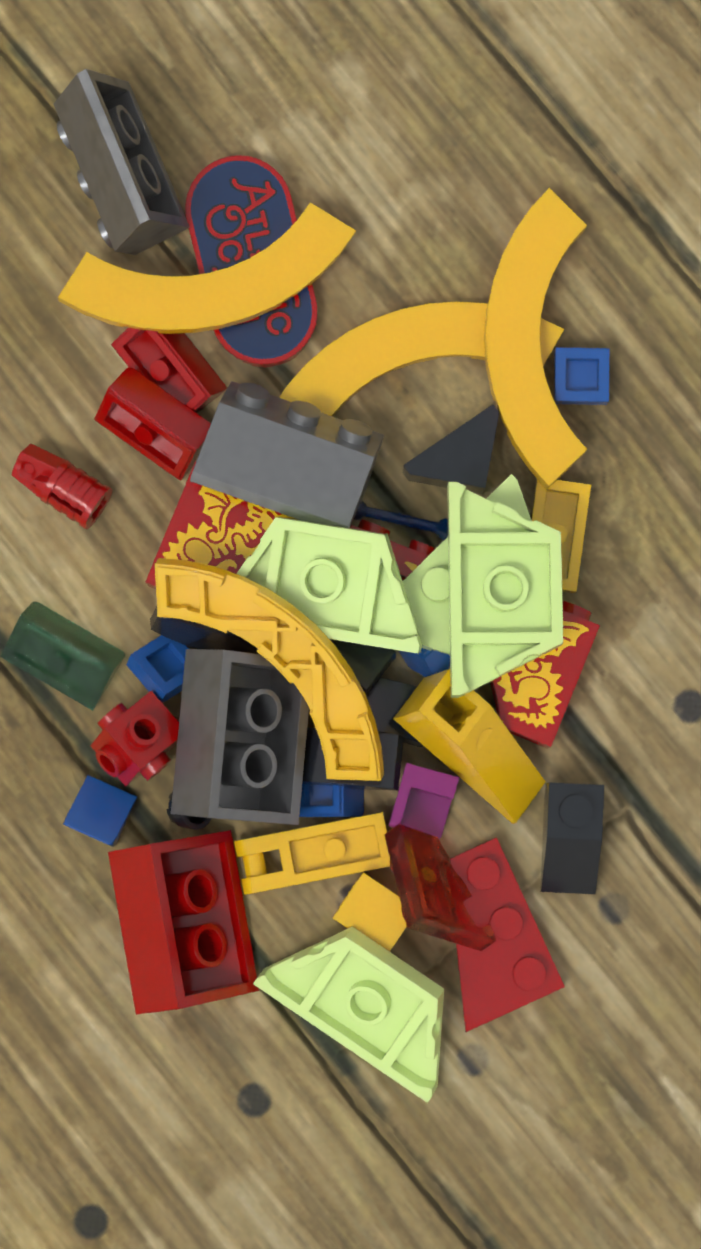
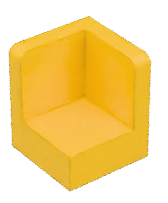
M362 872L334 913L333 919L346 928L353 926L390 952L418 911V908L367 873Z

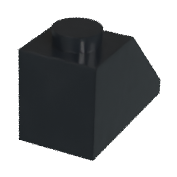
M545 783L540 892L596 894L603 833L604 785Z

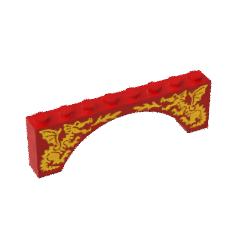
M195 461L145 582L149 587L156 589L155 563L159 558L197 562L236 574L245 560L258 547L260 539L275 517L295 518L191 482L190 478L196 464ZM363 519L360 520L358 527L350 526L351 529L388 534V537L391 533L390 530ZM390 540L402 581L436 549L416 540H411L408 547ZM562 601L563 644L490 682L496 714L509 732L547 749L553 744L600 625L589 621L592 612L566 601Z

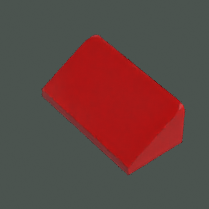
M128 327L111 344L128 367L137 370L196 413L227 389L226 385L185 333L164 334L158 333V331Z
M131 367L126 368L108 387L94 418L100 425L180 481L185 477L200 454L211 425L209 421Z

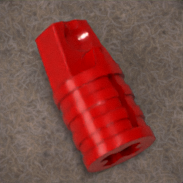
M31 443L20 452L12 470V476L39 497L42 502L53 506V509L59 513H64L67 518L76 521L86 530L99 518L109 502L113 491L106 484H101L95 477L87 475V472L81 468H76L70 461Z

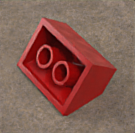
M231 830L108 852L136 1015L178 1010L259 991V988L253 984L257 979Z

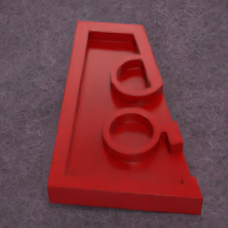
M497 837L447 859L465 1032H468L558 991L565 986Z

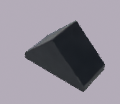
M492 404L404 464L403 474L408 481L447 488L448 482H458L465 485L467 490L483 495L486 488L499 417L498 410Z

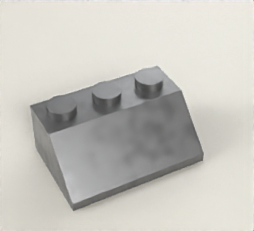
M89 69L77 73L53 104L60 119L57 122V131L64 145L73 151L80 167V170L77 171L79 184L84 193L94 200L101 217L97 221L98 229L105 243L110 248H114L115 252L137 255L190 228L129 82Z
M231 381L218 404L190 481L301 521L350 528L367 489L384 435L372 431L369 425L359 420H341L321 413L319 408L308 402H290L270 395L265 388L257 384H239Z

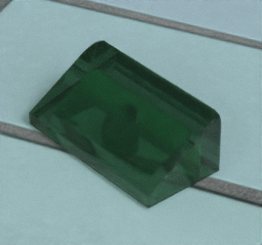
M35 601L20 615L0 657L93 711L123 662L125 653Z

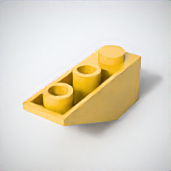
M450 669L423 678L393 718L512 824L517 823L546 782L491 705L473 690L459 698H451Z

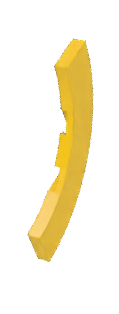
M550 188L529 209L515 229L502 254L490 290L484 333L486 370L493 400L496 402L500 417L507 429V435L513 447L527 468L546 490L587 451V448L574 435L562 417L551 395L541 358V314L550 280L565 253L587 227Z
M310 202L299 219L266 249L231 267L192 276H158L134 272L107 263L86 252L58 296V301L86 316L119 327L126 326L140 330L158 331V333L164 334L197 333L222 329L249 321L272 311L301 292L308 285L310 286L337 260L354 237L356 230Z
M457 301L428 303L400 309L374 318L348 331L321 350L298 372L279 398L290 402H308L319 408L321 413L334 417L340 408L362 390L364 386L392 370L395 371L415 363L442 357L458 356L485 360L484 333L488 304ZM541 318L540 345L544 367L564 329Z
M159 558L156 561L157 617L196 622L224 633L229 631L258 648L257 652L275 666L290 684L294 683L310 708L309 714L317 730L323 750L326 778L364 781L382 780L384 776L382 746L376 721L366 694L340 651L313 621L270 589L244 576L215 566L187 560Z

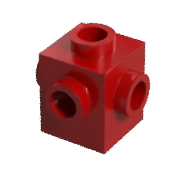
M152 691L147 693L129 709L122 702L119 703L97 723L102 731L90 746L96 752V759L102 769L110 776L118 777L125 786L129 785L140 775L146 781H149L172 761L167 753L177 744L179 722Z

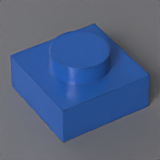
M555 348L554 401L556 404L607 405L609 403L610 348Z
M161 635L132 653L126 665L149 692L152 691L164 703L182 691L186 649L189 648L184 644Z

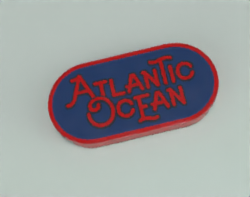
M228 156L207 165L193 180L186 198V219L190 226L189 232L199 274L228 268L251 258L274 243L297 221L291 194L283 177L268 163L250 156ZM313 284L308 285L301 292L272 311L246 322L214 330L218 342L235 358L255 367H273L291 361L310 341L317 324L318 312Z

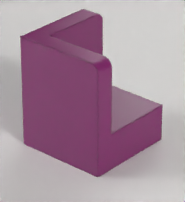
M406 763L388 826L431 839H440L451 801L454 799L459 777Z

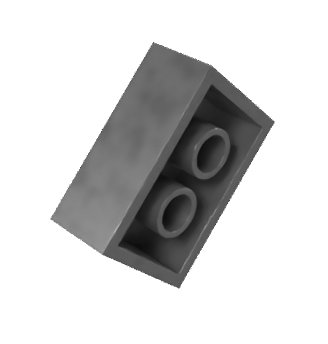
M186 649L171 814L299 825L309 707L294 683L290 684L275 666L262 655L229 650Z

